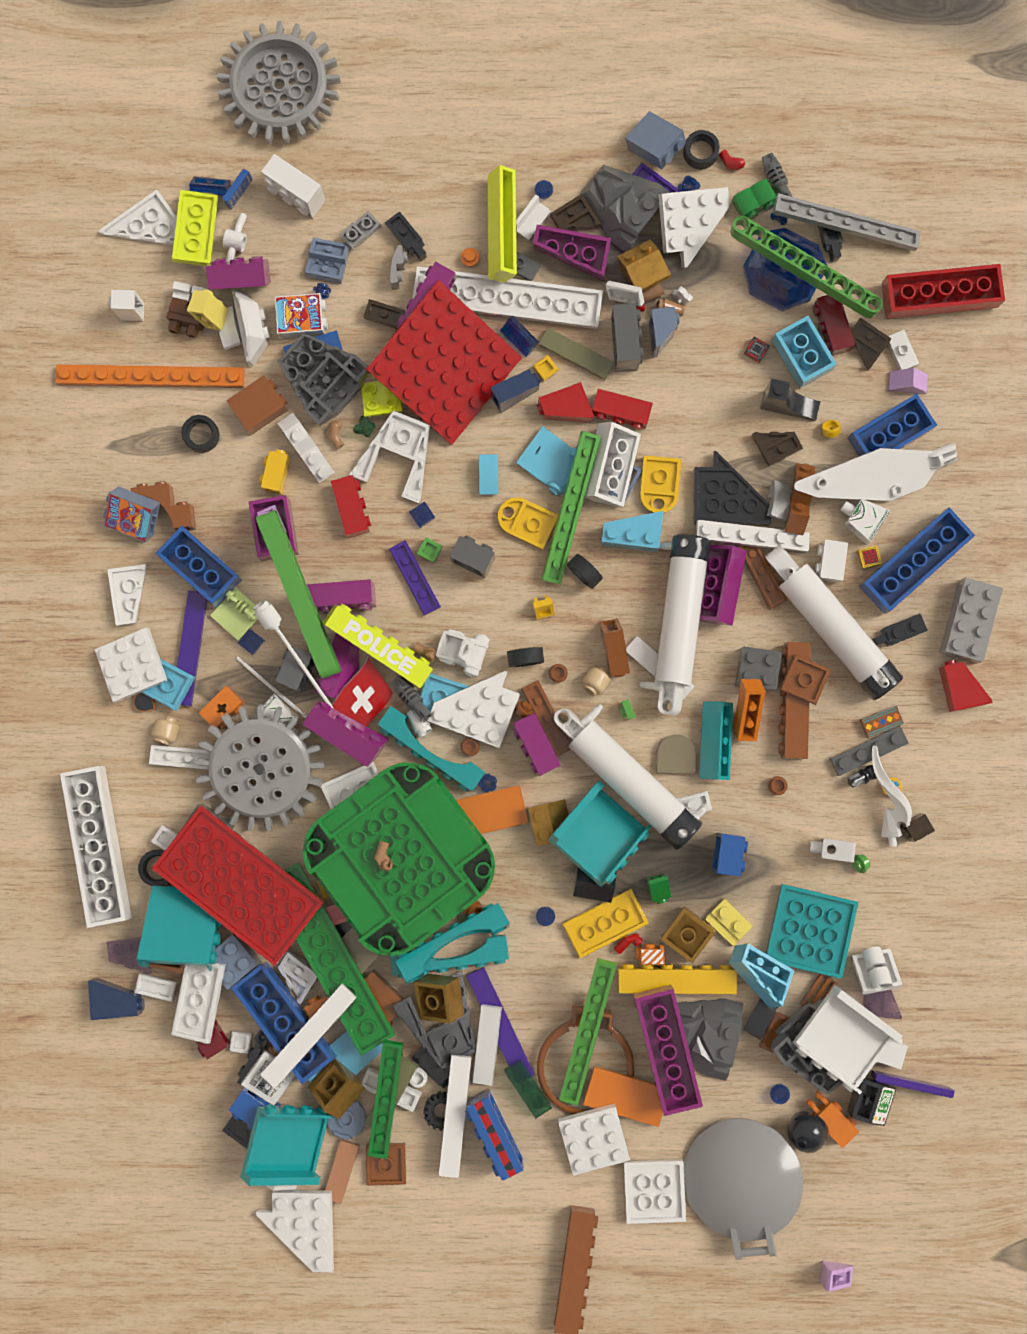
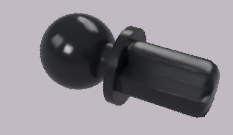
M868 765L864 769L858 770L856 774L848 777V785L854 788L862 783L867 784L869 780H875L877 777L874 773L873 765Z

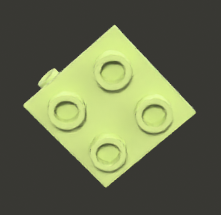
M235 588L233 591L227 592L225 595L226 599L210 616L239 641L258 619L253 609L256 605Z

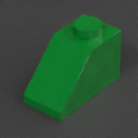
M662 873L645 878L651 901L656 902V904L668 902L667 898L671 897V891L667 875Z

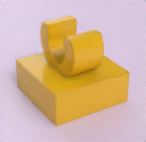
M544 595L545 599L538 601L537 597L534 598L533 607L537 620L555 615L552 599L548 598L547 595Z

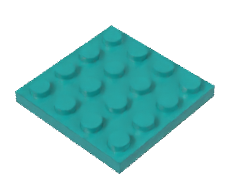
M781 883L766 954L786 966L842 979L859 902Z

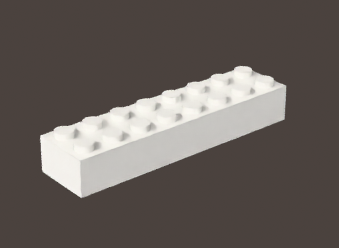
M105 766L61 773L87 928L131 919V909Z

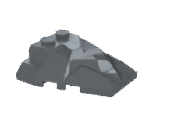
M602 165L580 194L584 196L601 222L600 227L604 229L608 238H611V243L625 253L631 250L638 241V235L657 211L660 210L658 194L670 192L656 182Z
M302 333L278 360L285 376L293 386L296 396L300 399L304 411L320 426L328 422L331 417L338 416L362 389L363 381L369 374L365 370L368 365L357 355L345 352L336 346L333 347L305 333Z
M725 998L708 1001L677 1002L693 1067L706 1076L726 1081L730 1067L732 1068L742 1028L741 1020L744 1003Z
M822 998L814 1004L807 1003L777 1028L775 1032L777 1037L773 1040L771 1049L783 1065L829 1095L843 1081L839 1078L837 1081L826 1074L828 1072L827 1069L824 1067L819 1069L811 1062L813 1060L811 1057L807 1056L804 1058L796 1051L797 1047L792 1043L825 999Z

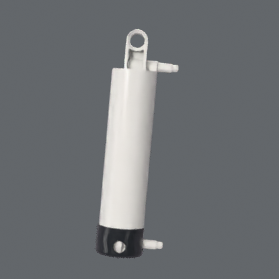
M677 534L673 536L672 543H660L659 549L671 550V560L655 682H640V687L659 691L658 709L661 713L669 716H676L680 713L684 686H691L706 567L711 544L708 538L698 535ZM669 703H671L672 707L668 711L667 706Z
M781 545L765 556L767 561L785 581L779 586L781 591L845 665L873 701L884 696L901 682L903 675L896 669L890 659H887L808 564L800 569Z
M601 704L594 707L582 720L567 708L558 710L554 715L555 723L573 739L568 747L654 827L675 850H679L702 826L703 822L700 818L706 813L709 806L704 803L695 813H692L594 721L603 709ZM561 712L567 713L569 717L566 723L559 719Z

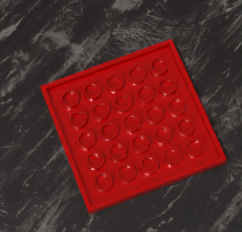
M437 280L365 370L420 419L430 425L446 442L453 445L490 399V388L504 381L522 357L440 280Z

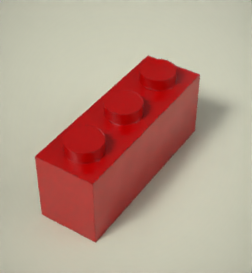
M598 388L592 412L594 418L598 420L609 419L618 425L628 424L633 429L642 430V428L646 429L653 403Z
M350 475L332 480V488L347 538L370 533L371 521L369 515L365 516L364 509L367 508L364 497L360 498L358 492L361 490L359 479L355 480L354 476Z

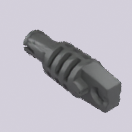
M769 153L763 156L764 170L773 190L779 194L793 197L787 186L788 179L774 154Z
M397 676L391 684L398 696L410 710L416 712L422 722L429 719L427 715L431 717L432 713L423 704V698L404 677Z

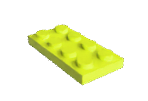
M180 190L172 262L206 266L211 263L218 195Z

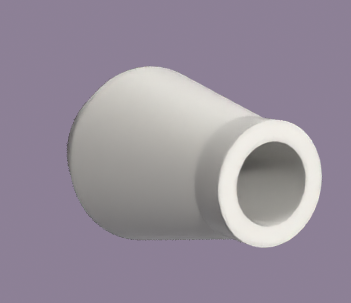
M410 710L406 714L415 735H418L419 738L426 736L432 731L431 723L428 721L422 722L414 710Z

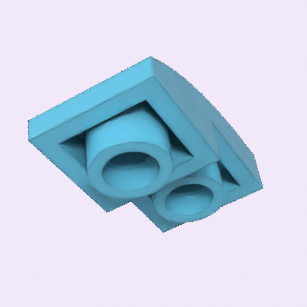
M479 454V494H498V454Z

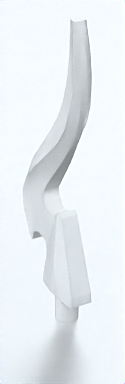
M872 746L874 773L882 788L895 804V809L890 807L885 809L881 836L888 837L889 846L894 847L897 846L896 837L902 836L899 822H904L906 827H908L911 822L912 810L907 798L885 773L880 762L877 746Z

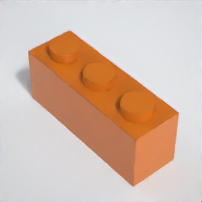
M741 679L733 725L738 741H757L766 692L760 679Z

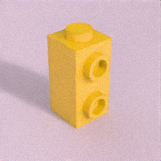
M275 449V452L269 451L268 456H265L263 463L265 471L264 474H261L259 485H261L263 491L283 495L291 460L285 451Z

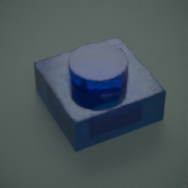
M425 501L409 511L419 528L435 519Z

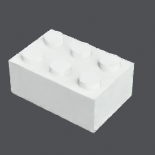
M276 154L272 156L261 171L268 191L275 196L278 194L283 197L282 200L291 206L293 204L296 206L297 210L304 216L309 215L313 218L326 201L320 184Z

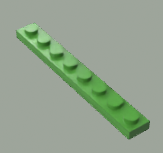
M585 431L580 432L541 580L561 585L601 436Z
M597 958L559 1101L577 1106L579 1104L617 965L615 962Z

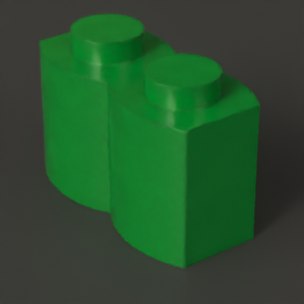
M763 179L750 188L734 195L732 203L740 216H745L751 220L758 215L759 211L772 209L776 195L767 179Z

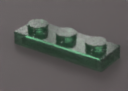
M521 1059L504 1069L535 1119L552 1109L550 1102Z

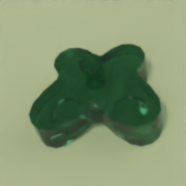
M361 416L359 424L354 426L353 432L355 434H363L369 438L376 425L371 423L367 417Z

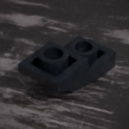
M760 998L743 1030L761 1040L778 1007L769 1008Z

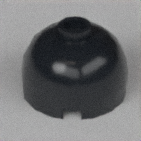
M807 1111L797 1112L793 1115L788 1125L789 1141L801 1152H817L824 1146L828 1138L829 1129L820 1116L816 1114L815 1116L808 1115L809 1112Z

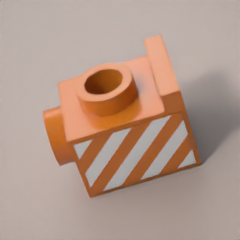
M644 943V947L636 948V960H639L641 965H664V944L659 943V947H656L654 943Z

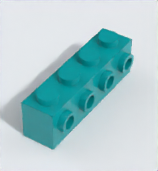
M703 701L699 779L730 780L733 703Z

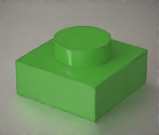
M426 537L417 555L435 563L443 546Z
M629 699L620 703L621 707H619L622 718L626 717L627 721L635 718L636 716Z

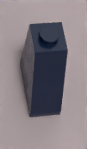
M530 369L492 386L490 388L491 399L500 413H503L537 392L540 380L536 373L532 374Z
M100 978L88 980L91 1020L132 1017L143 1013L145 1001L140 994Z

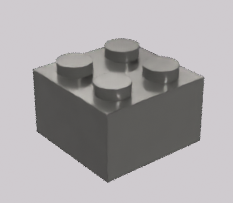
M459 536L449 556L451 562L486 578L495 560L493 548L486 544L480 546L475 543V539L469 536Z
M291 646L311 674L315 666L312 655ZM287 648L282 658L284 659L282 667L279 666L276 670L275 681L303 693L309 678Z
M746 646L740 648L735 686L740 687L741 679H760L765 691H776L782 652Z

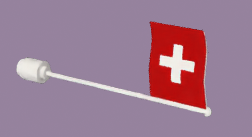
M263 600L253 608L255 616L264 629H275L325 703L329 704L333 709L367 727L387 705L393 692L369 657H367L361 669L342 688L331 705L278 628L282 618L273 605L268 603L267 600Z

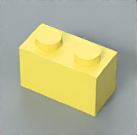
M206 289L202 291L194 290L187 308V312L205 328L220 331L223 329L229 312L223 305V302Z

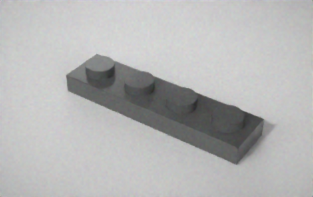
M898 726L830 758V761L837 775L841 776L871 762L872 746H877L879 757L909 744L901 726Z

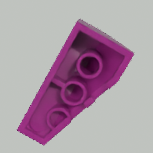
M337 633L331 645L339 662L341 672L324 679L319 676L317 683L325 696L336 699L342 688L360 668L359 648Z

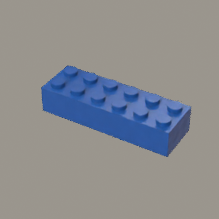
M948 507L861 583L859 587L886 614L892 611L958 552L975 534Z
M268 962L262 963L231 988L278 1053L287 1046L310 1020ZM322 1036L292 1069V1072L299 1082L303 1084L335 1059L337 1055Z

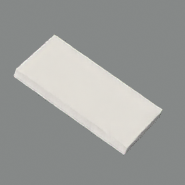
M216 962L212 966V971H208L207 966L185 965L171 1035L206 1044L211 1042L226 964Z

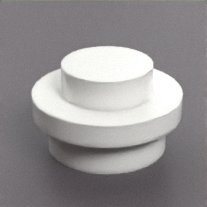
M417 1067L409 1083L411 1086L419 1088L427 1082V1073L422 1068Z

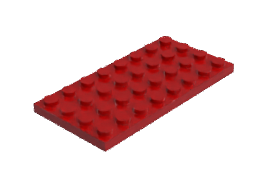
M202 805L199 806L151 868L274 966L278 964L325 902Z

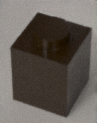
M923 813L911 818L908 827H906L905 823L900 824L903 837L910 842H916L935 831L928 817Z

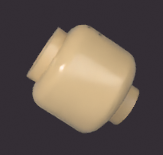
M603 667L590 668L582 679L583 689L592 696L603 694L611 682L608 676L609 672Z
M165 716V719H157L151 733L154 738L153 741L163 746L173 744L178 736L180 727L176 724V720L171 717Z

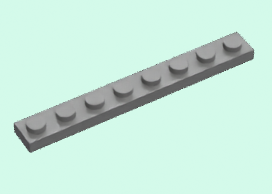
M779 193L775 198L773 210L775 215L911 251L918 249L921 231Z

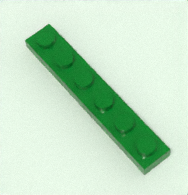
M383 1041L368 1156L388 1158L403 1042Z

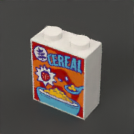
M320 293L275 297L277 334L280 339L299 338L302 333L312 337L325 334V329H328L327 318H324L323 311H326L327 308L326 300L322 299Z

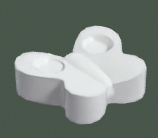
M682 286L671 294L672 297L678 300L677 303L679 304L682 302L686 305L693 299V296L688 294Z

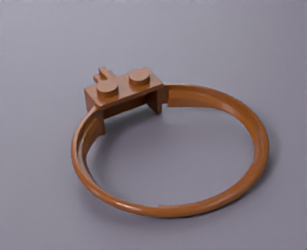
M572 1005L571 1018L555 1028L547 1036L540 1048L537 1059V1076L544 1094L556 1107L570 1114H577L592 1109L574 1108L559 1101L552 1094L546 1083L544 1061L554 1041L569 1032L568 1027L579 1026L584 1007ZM604 1009L599 1029L612 1031L611 1036L618 1041L625 1052L628 1064L627 1075L633 1077L634 1058L631 1048L624 1036L612 1025L613 1014L611 1009Z

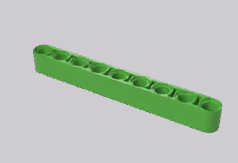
M738 216L734 219L730 229V234L734 239L866 318L875 317L882 308V300L878 296L745 216ZM741 225L744 227V230H738L736 226ZM758 235L760 240H755L752 236ZM769 245H774L777 250H771ZM785 255H791L793 260H788ZM801 265H807L810 270L803 269ZM818 275H824L826 280H821ZM835 284H839L842 290L836 289ZM851 294L857 295L859 300H854ZM868 304H872L875 310H871Z
M273 510L257 516L258 526L319 675L324 679L340 673L339 662L277 511Z

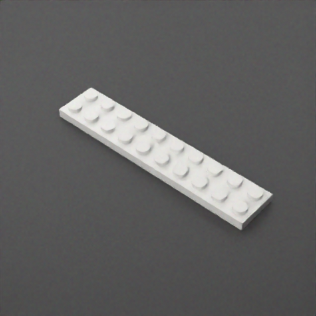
M417 266L412 299L417 294L416 289L419 283L424 282L427 277L425 276L427 267ZM454 271L457 279L450 291L474 313L598 329L603 290L510 279L506 283H501L488 279V275Z

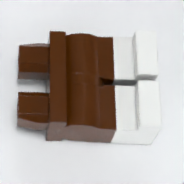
M174 281V292L166 316L169 321L168 330L170 333L178 335L182 326L187 327L186 336L197 338L199 330L203 331L204 326L187 312V308L194 290L202 291L203 289H209L194 285L192 287L189 284Z

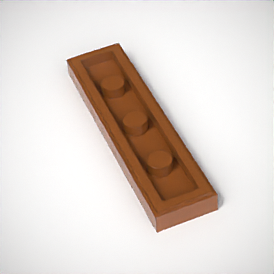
M736 545L738 548L747 551L745 564L769 610L786 602L787 598L779 588L780 585L762 550L759 547Z
M539 680L521 688L528 703L532 706L533 713H535L556 756L571 750L568 747L571 742L567 734L554 721L555 711Z

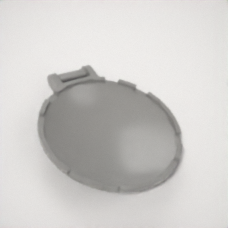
M747 1118L722 1120L709 1126L697 1136L690 1146L684 1162V1188L692 1209L710 1229L732 1239L736 1260H742L743 1257L776 1256L773 1235L782 1230L794 1217L800 1205L803 1192V1175L800 1162L795 1151L783 1136L772 1127H768L756 1120ZM767 1239L768 1246L741 1249L740 1242Z

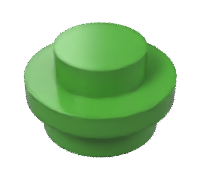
M857 854L854 856L852 866L856 871L863 874L870 868V862L865 855Z

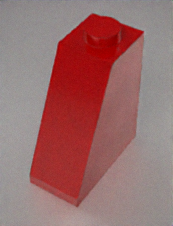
M581 382L538 398L536 407L539 415H543L545 420L594 422V414Z
M956 660L944 662L945 666L939 667L949 712L993 703L990 696L964 662L957 663Z

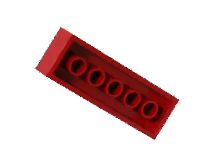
M1001 264L887 275L882 281L886 319L998 308L1005 301Z

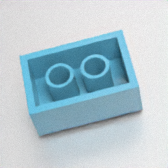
M809 316L775 333L771 340L799 389L831 372L837 365Z

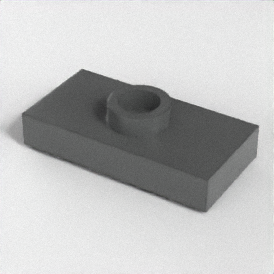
M516 251L517 275L528 281H533L541 264Z

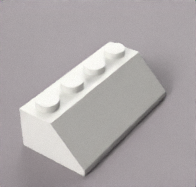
M614 422L598 423L596 435L601 437L584 498L598 503L624 507L641 434ZM623 470L622 477H621V479H620V481H619L618 476H619V474L621 473V471ZM609 491H614V493L618 494V497L609 495Z

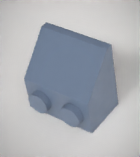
M675 307L651 310L648 322L653 358L661 353L673 338L675 330H677L680 320L679 313H675Z

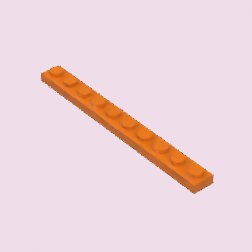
M56 364L55 383L57 385L245 388L244 367Z

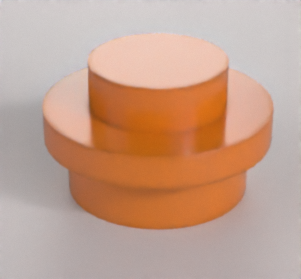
M466 248L461 253V261L465 266L473 267L479 262L480 256L476 249Z

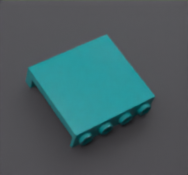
M598 780L549 837L548 841L602 887L605 883L610 884L617 875L614 873L617 869L621 870L628 861L625 859L628 855L633 856L639 849L636 845L640 841L643 843L650 835L648 830L652 826L649 824L645 828L602 790L604 784Z
M152 886L137 961L140 967H149V963L207 966L208 971H212V966L217 961L216 945L219 946L220 944L219 927L223 925L177 888Z
M268 1104L266 1107H258L240 1178L248 1186L319 1185L321 1177L315 1173L328 1118L336 1119V1117L324 1112L321 1106L312 1108L302 1105L299 1108L291 1105L277 1107Z

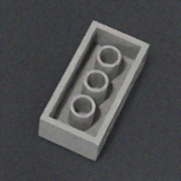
M966 577L958 581L939 651L940 654L975 664L984 661L1003 588Z

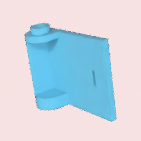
M542 426L516 463L548 486V491L553 495L563 496L576 448H571Z

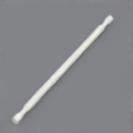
M240 657L236 658V660L242 663L246 669H248L253 675H255L260 681H262L267 687H269L274 693H276L295 711L299 712L302 715V717H307V715L300 711V709L296 705H294L289 699H287L282 693H280L275 687H273L268 681H266L247 663H244Z

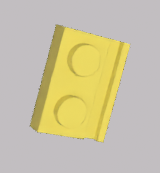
M724 898L704 918L733 947L753 927Z

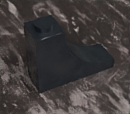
M771 379L764 390L760 409L816 421L821 401L798 394L790 387V382Z

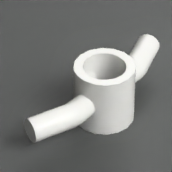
M240 213L234 230L227 229L224 233L223 247L228 249L226 262L234 258L236 251L243 252L245 250L247 235L241 233L247 219V215L244 213Z

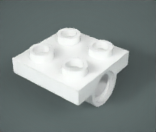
M871 947L864 950L862 954L852 955L851 959L863 995L902 987L903 984L891 949L881 950L880 947Z

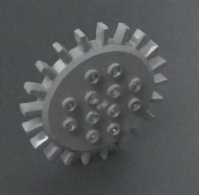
M277 21V33L269 35L267 28L261 23L259 24V30L262 37L255 40L245 30L243 34L248 44L243 49L234 42L230 43L232 51L237 54L235 60L221 57L223 66L231 69L230 74L217 73L218 82L230 84V88L217 91L220 100L232 97L234 102L223 107L225 114L228 116L239 110L241 114L234 121L235 127L240 129L249 121L252 125L249 128L248 134L252 139L255 138L260 128L266 130L265 140L267 144H271L273 132H282L281 136L284 143L289 144L290 137L288 131L294 129L298 130V134L302 139H306V131L303 125L308 122L317 130H320V122L315 117L320 111L329 117L333 114L331 108L324 104L325 98L335 101L339 100L338 92L328 90V84L341 83L339 74L326 75V70L337 67L335 57L323 62L321 60V57L329 51L327 43L325 42L317 49H314L312 45L317 39L315 32L311 31L307 38L302 40L299 38L301 34L300 26L296 23L291 35L284 34V27L281 21ZM282 58H288L286 61H282ZM259 65L263 66L261 69H257ZM275 73L279 74L278 77H274L273 75ZM254 81V84L249 85V82ZM281 81L284 83L283 88H275L277 82ZM291 81L296 82L294 85H290ZM307 89H312L310 93L306 92ZM265 90H271L269 93H265ZM283 97H287V100L282 101L281 99ZM258 105H262L261 109H257L256 107ZM299 105L304 106L302 109H298ZM274 113L279 114L277 117H273Z
M263 704L257 706V717L249 718L245 706H240L238 710L241 721L234 723L231 716L225 713L221 718L228 727L227 730L222 732L214 725H211L208 729L210 734L218 739L216 743L212 744L204 740L199 743L200 748L211 752L209 759L200 757L195 760V765L208 766L209 774L198 776L196 782L205 783L211 781L213 789L208 790L204 794L203 799L208 800L217 795L222 802L217 805L214 813L217 815L226 806L234 811L230 817V824L232 825L238 821L240 814L248 816L247 830L253 829L255 818H264L266 831H270L273 825L271 817L276 815L280 816L284 826L289 825L290 819L286 811L290 808L302 817L306 811L298 803L300 798L303 797L311 803H314L317 798L313 793L306 790L308 784L322 786L324 781L321 778L311 776V769H322L325 766V761H311L310 758L311 753H316L321 749V744H313L307 747L303 741L310 736L312 731L307 728L298 734L293 729L299 719L297 715L293 716L288 724L279 721L282 715V707L279 706L274 711L273 719L264 717L265 708ZM254 737H259L261 742L256 743ZM236 743H240L242 749H237ZM284 748L286 750V753L281 754L279 752V749ZM261 755H266L268 760H262ZM247 761L249 767L243 766V762ZM256 764L263 765L265 768L264 773H256L254 766ZM291 766L293 768V771L288 772L286 770V767ZM230 768L231 773H226L224 769ZM268 773H273L275 778H269ZM250 780H256V785H252ZM232 786H237L238 791H233ZM275 791H281L282 795L277 796ZM257 797H262L264 802H258Z

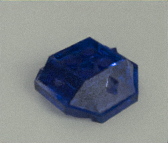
M787 228L770 230V232L827 265L818 244ZM769 245L771 250H777L774 245ZM751 250L743 265L749 295L782 312L809 302L817 289L754 250ZM785 255L788 260H793L791 255ZM801 265L803 269L810 270L807 265ZM819 274L818 277L822 279L823 275Z

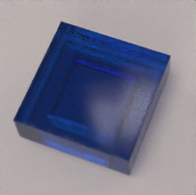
M249 628L238 644L254 655L265 640Z

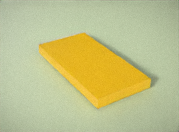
M630 888L614 896L612 903L603 902L562 924L581 959L649 924Z

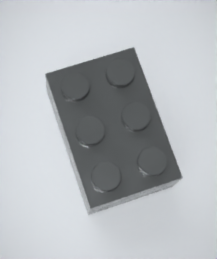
M636 303L613 305L611 326L615 372L636 371L644 358L643 347H640L642 329L638 328L641 316L640 310L636 309Z

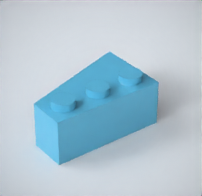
M663 511L604 523L601 546L657 552L660 546Z
M748 943L735 945L729 964L769 1008L783 1007L794 970Z

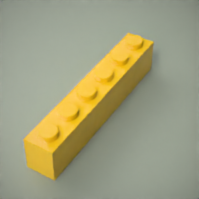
M626 963L622 964V967H618V993H638L672 985L675 994H737V972L731 968L730 964H720V968H712L711 964H700V967H692V964H681V967H673V964H664L661 967H653V965L634 967V964Z

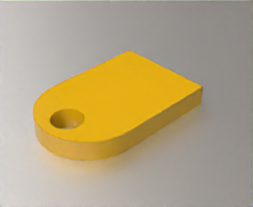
M643 456L640 500L643 507L650 513L663 511V514H665L676 505L679 495L682 459ZM661 500L664 506L662 509H656L653 506V502Z
M519 497L506 500L498 511V522L504 532L541 550L544 549L558 518V514ZM511 508L514 511L513 516L510 518L503 515L504 509Z

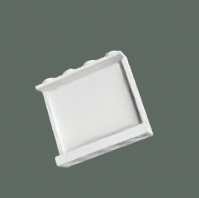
M834 985L792 1043L797 1047L796 1051L804 1058L809 1056L813 1059L811 1062L816 1067L827 1069L828 1072L826 1074L837 1081L839 1078L843 1081L842 1086L850 1092L855 1090L861 1094V1091L858 1089L860 1083L891 1041L894 1039L899 1042L902 1035Z

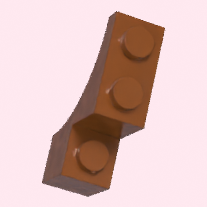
M796 463L789 513L787 521H785V532L804 535L810 517L809 506L812 495L796 490L794 484L798 480L815 474V467L806 463Z
M161 481L151 486H148V484H137L136 487L131 488V491L160 502L169 514L173 529L176 531L181 526L186 530H196L194 507L188 504V502H177L175 505L173 487L169 483Z

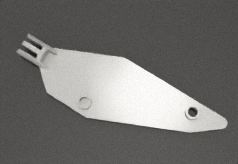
M950 443L933 451L880 448L795 482L794 488L818 498L892 501L924 488L936 469L958 461L957 451L955 450L956 445L955 443Z

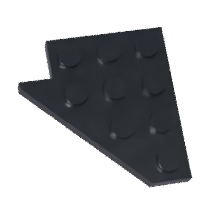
M717 451L713 452V467H694V524H696L697 520L739 525H771V517L767 516L770 504Z

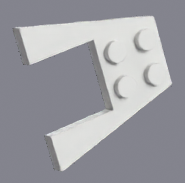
M393 411L349 475L368 482L381 447L415 461L402 497L420 503L430 425Z

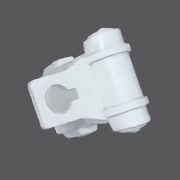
M450 629L443 632L436 657L445 664L451 666L458 664L464 667L463 672L469 677H478L490 639L484 634H477L474 638H469L461 631Z

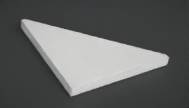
M155 190L98 231L103 236L173 246L177 216L158 190Z

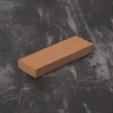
M343 1139L340 1140L325 1191H332V1202L341 1204L359 1144Z

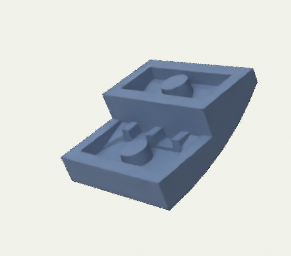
M313 237L309 249L305 277L342 284L350 246Z

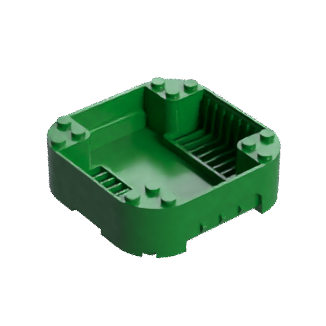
M411 762L397 763L386 768L321 816L309 828L303 845V860L309 874L318 880L335 903L336 907L358 935L359 942L368 950L381 955L397 956L414 949L443 925L481 898L489 889L495 873V859L491 847L441 779L428 767ZM380 841L389 843L386 854L393 863V867L389 871L380 869L374 858Z

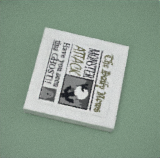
M264 1050L241 1082V1085L272 1105H275L295 1075L291 1071L274 1089L261 1076V1073L276 1057Z

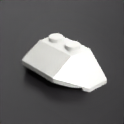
M232 289L246 362L249 367H254L268 346L267 338H270L268 328L264 327L263 320H266L264 309H260L257 302L238 290Z

